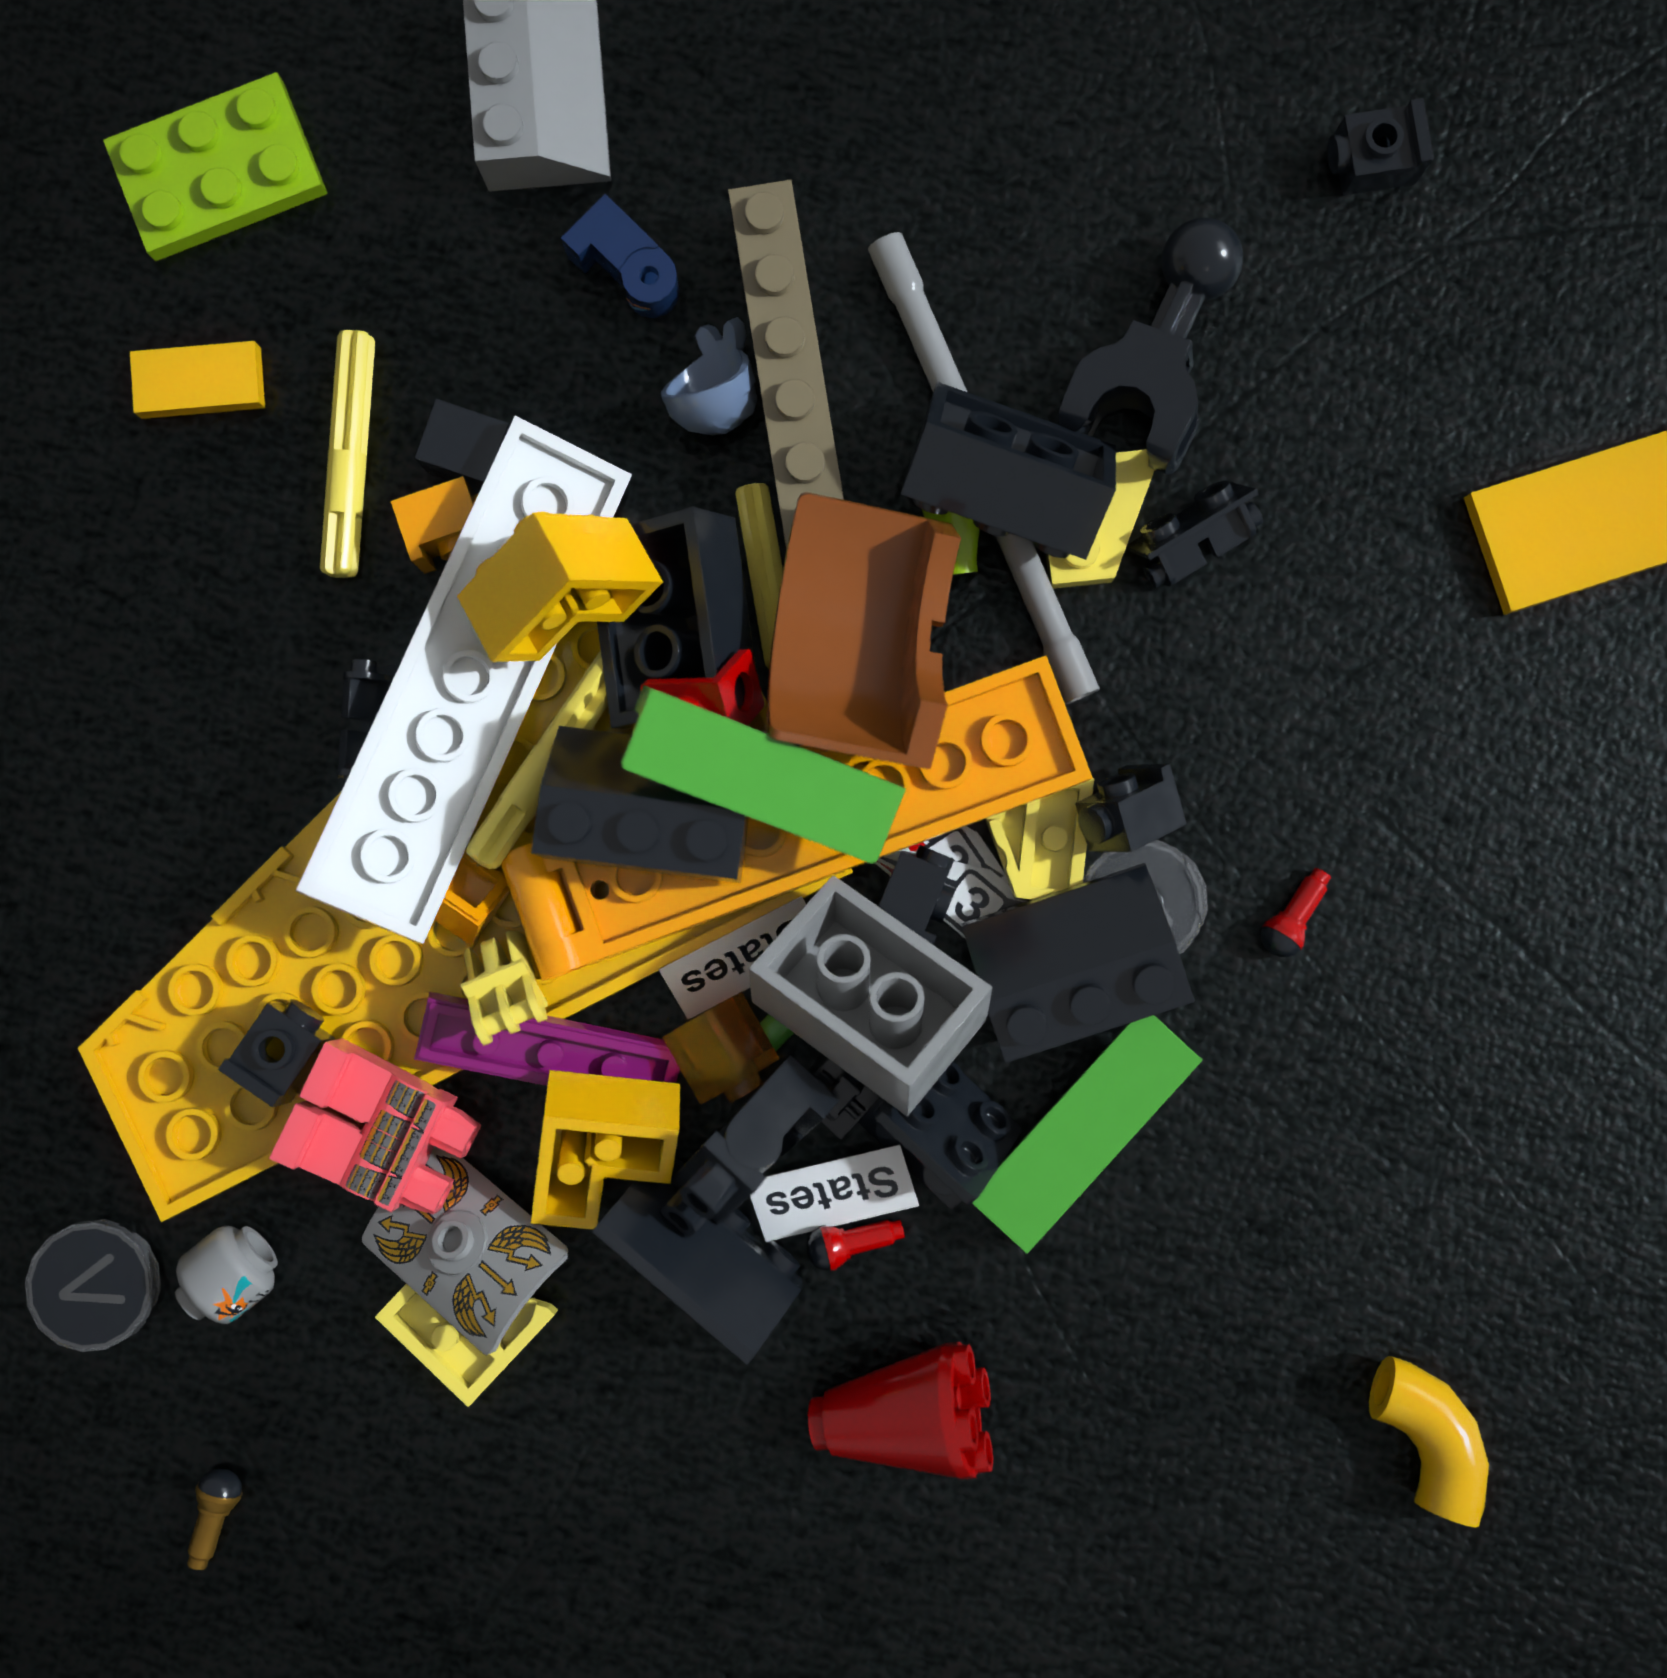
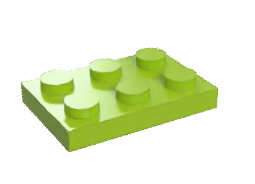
M277 72L103 140L146 252L155 261L328 194L286 87Z

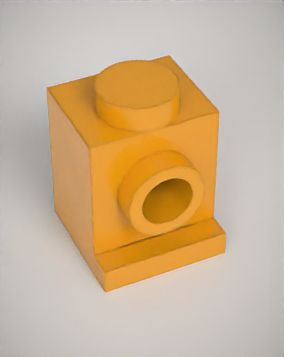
M464 476L391 501L410 560L424 574L436 570L433 561L434 557L441 556L442 560L449 559L479 494H476Z

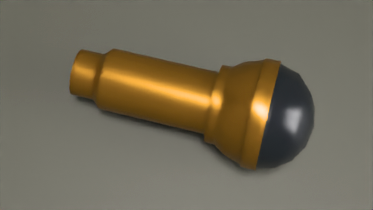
M216 1469L207 1472L196 1486L195 1492L199 1514L188 1547V1554L190 1556L187 1565L192 1569H206L209 1559L214 1556L224 1519L241 1499L242 1483L236 1474L227 1469Z

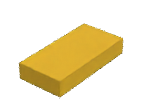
M255 341L130 351L134 413L141 419L265 408L261 347Z

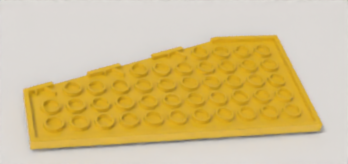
M577 622L557 643L469 842L497 803L499 796L534 745L538 743L600 652L597 622ZM763 695L764 707L748 726L768 734L767 701ZM607 706L592 730L632 735L634 727L623 729L611 728L609 708ZM340 793L286 847L281 846L211 916L213 919L141 990H136L78 1047L160 1221L168 1220L279 1164L269 1159L294 1105L307 1101L299 1097L305 1083L292 1102L271 1107L218 1070L226 1058H230L267 1003L284 1002L288 1004L291 999L307 1005L323 1017L324 1022L320 1028L335 1037L334 1040L344 1038L426 1081L432 1086L465 1070L414 1060L429 992L468 999L460 985L468 981L464 952L467 948H472L484 967L480 943L495 937L498 940L509 962L512 963L506 932L520 931L525 937L526 935L511 893H509L482 934L472 945L466 943L436 921H433L424 944H419L296 892L297 886ZM536 814L511 850L533 843ZM501 865L497 867L499 870L503 872ZM850 868L843 873L835 875V877L842 879L852 874L853 870ZM831 877L546 981H542L527 940L536 983L549 1005L545 1007L547 1016L566 1019L659 972V969L798 897L802 896L805 898L819 891ZM601 882L595 888V895L599 900L606 898L609 894V886L606 882ZM274 1037L266 1048L267 1054L276 1061L281 1060L285 1053L284 1043L279 1038Z

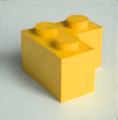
M539 511L524 517L516 524L513 530L514 534L494 556L486 559L477 567L476 575L457 595V598L491 662L540 661L577 622H624L663 581L627 518L600 517L591 514H556Z
M550 1070L531 1224L594 1229L598 1224L604 1177L671 1184L679 1134L680 1084Z

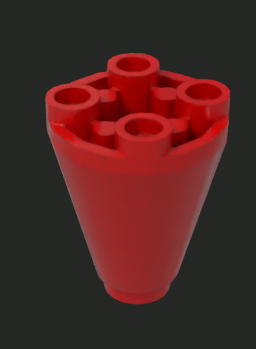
M959 1341L948 1342L829 1388L825 1391L824 1396L812 1397L809 1403L808 1426L813 1447L816 1451L829 1450L830 1454L836 1457L958 1479L976 1478L978 1473L991 1472L993 1469L992 1443L988 1431H982L980 1409L989 1407L991 1401L987 1371L985 1367L975 1368L974 1354L970 1344H962Z

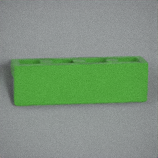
M643 686L634 709L640 715L621 761V765L625 770L868 863H875L878 860L905 793V788L793 743L773 739L765 732L648 686Z
M1154 1015L1128 1023L1002 1161L981 1195L973 1204L1028 1254L1203 1059Z

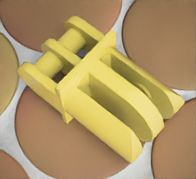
M520 931L506 932L512 963L509 962L502 946L495 937L480 943L484 967L472 948L469 947L464 952L468 981L460 985L468 998L474 1030L484 1046L493 1042L492 1035L506 1029L510 1034H514L520 1031V1023L534 1017L538 1023L547 1020L545 1007L549 1005L536 983L527 940Z

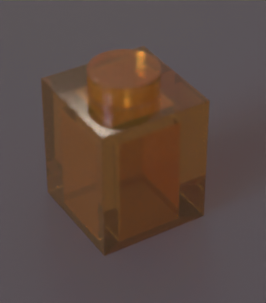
M742 992L662 1037L700 1105L723 1092L730 1103L763 1084L758 1072L780 1059Z

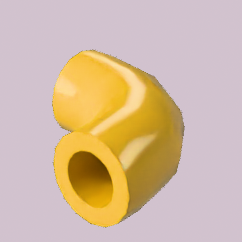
M1387 1356L1378 1367L1372 1382L1369 1397V1413L1372 1419L1392 1425L1407 1434L1417 1447L1421 1460L1419 1483L1413 1499L1414 1502L1442 1518L1465 1526L1479 1527L1485 1508L1489 1463L1475 1418L1447 1383L1410 1362L1393 1356Z

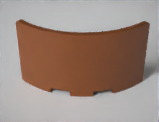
M804 492L799 495L785 556L771 647L767 695L768 734L771 738L931 770L948 704L943 688L942 654L930 652L931 626L942 627L945 623L950 586L961 537L951 523L810 492Z

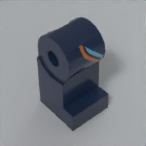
M606 194L561 237L567 257L584 274L597 262L625 289L628 303L641 316L649 318L662 317L672 311L677 304L680 290L675 264L658 244Z

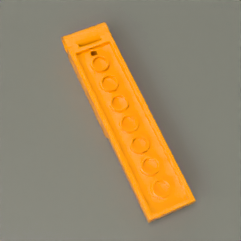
M1047 656L944 692L948 707L931 770L800 745V747L906 789L879 858L1085 783L1093 777ZM749 817L741 883L544 859L531 853L532 843L509 851L501 863V867L542 981H546L827 879L832 875L835 876L867 862ZM606 882L609 886V894L606 898L599 900L595 895V888L599 883Z

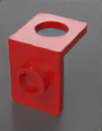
M750 649L738 650L714 678L647 679L640 686L641 691L645 685L747 726L764 707V699ZM739 674L743 679L745 687V698L741 709L738 708L735 700V683Z

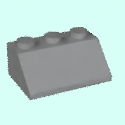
M463 0L475 162L488 191L611 181L597 0Z

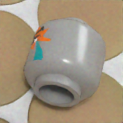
M232 1226L219 1227L178 1260L176 1275L180 1287L175 1291L176 1298L184 1311L196 1320L207 1317L220 1324L231 1323L273 1289L275 1280L273 1269L278 1263L276 1255L267 1241L250 1227L245 1226L242 1229Z

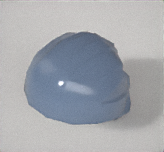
M738 317L724 324L723 338L716 327L711 325L701 326L695 337L703 355L677 374L661 391V397L669 416L689 432L712 436L726 434L740 426L755 410L758 400L754 386L756 380L749 357L744 353L746 345L745 326Z

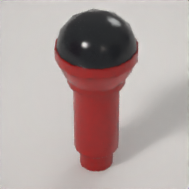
M1314 868L1310 876H1306L1284 911H1280L1276 916L1263 924L1261 942L1271 954L1278 957H1290L1302 950L1307 929L1306 923L1327 891L1326 885L1331 879L1328 873L1319 868Z
M886 1219L844 1230L843 1227L820 1226L808 1237L806 1244L807 1255L810 1262L816 1268L830 1271L837 1270L838 1267L851 1259V1255L893 1245L895 1240L905 1238L901 1220L898 1219L890 1222Z

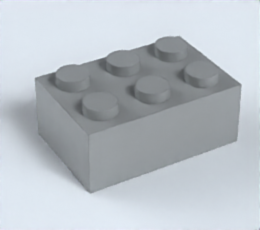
M834 875L831 876L749 968L751 997L754 1004L906 1116L911 1113L986 1022L992 992L991 985Z

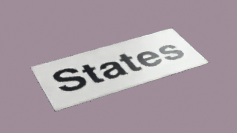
M802 896L659 969L688 1020L751 988L750 966L804 908L806 903Z
M900 1145L767 1176L765 1181L750 1196L766 1242L811 1232L824 1225L837 1226L919 1206Z

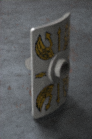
M434 1146L425 1166L454 1179L453 1186L441 1210L433 1215L411 1209L405 1205L392 1212L379 1206L362 1235V1242L481 1353L488 1355L497 1350L505 1333L527 1301L546 1279L567 1260L568 1248L542 1225L531 1224L532 1216L464 1158L456 1157Z

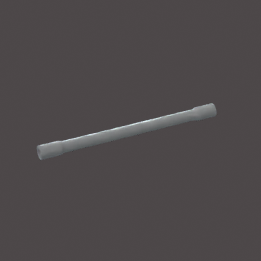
M895 232L879 238L869 246L868 251L889 299L895 304L932 391H934L938 381L967 392L925 296L923 281L902 233ZM1011 533L1007 536H996L1043 644L1044 656L1048 658L1064 703L1069 704L1100 690L1078 638L1073 635L1033 542Z

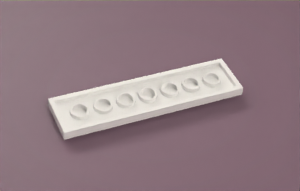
M514 416L297 886L296 892L416 943L424 944L556 647L555 645L540 661L491 662L457 595L474 578L477 567L486 559L494 556L514 534V527L521 519L533 512L539 511L556 514H591L600 517H613L632 474Z

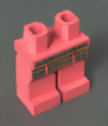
M342 1038L324 1043L299 1097L307 1101L294 1105L269 1159L291 1169L300 1167L340 1185L357 1196L374 1201L373 1204L390 1212L405 1205L411 1209L434 1215L443 1207L454 1182V1179L425 1166L434 1146L456 1157L463 1158L470 1150L481 1124L464 1111L454 1107L457 1096L435 1088L413 1074Z

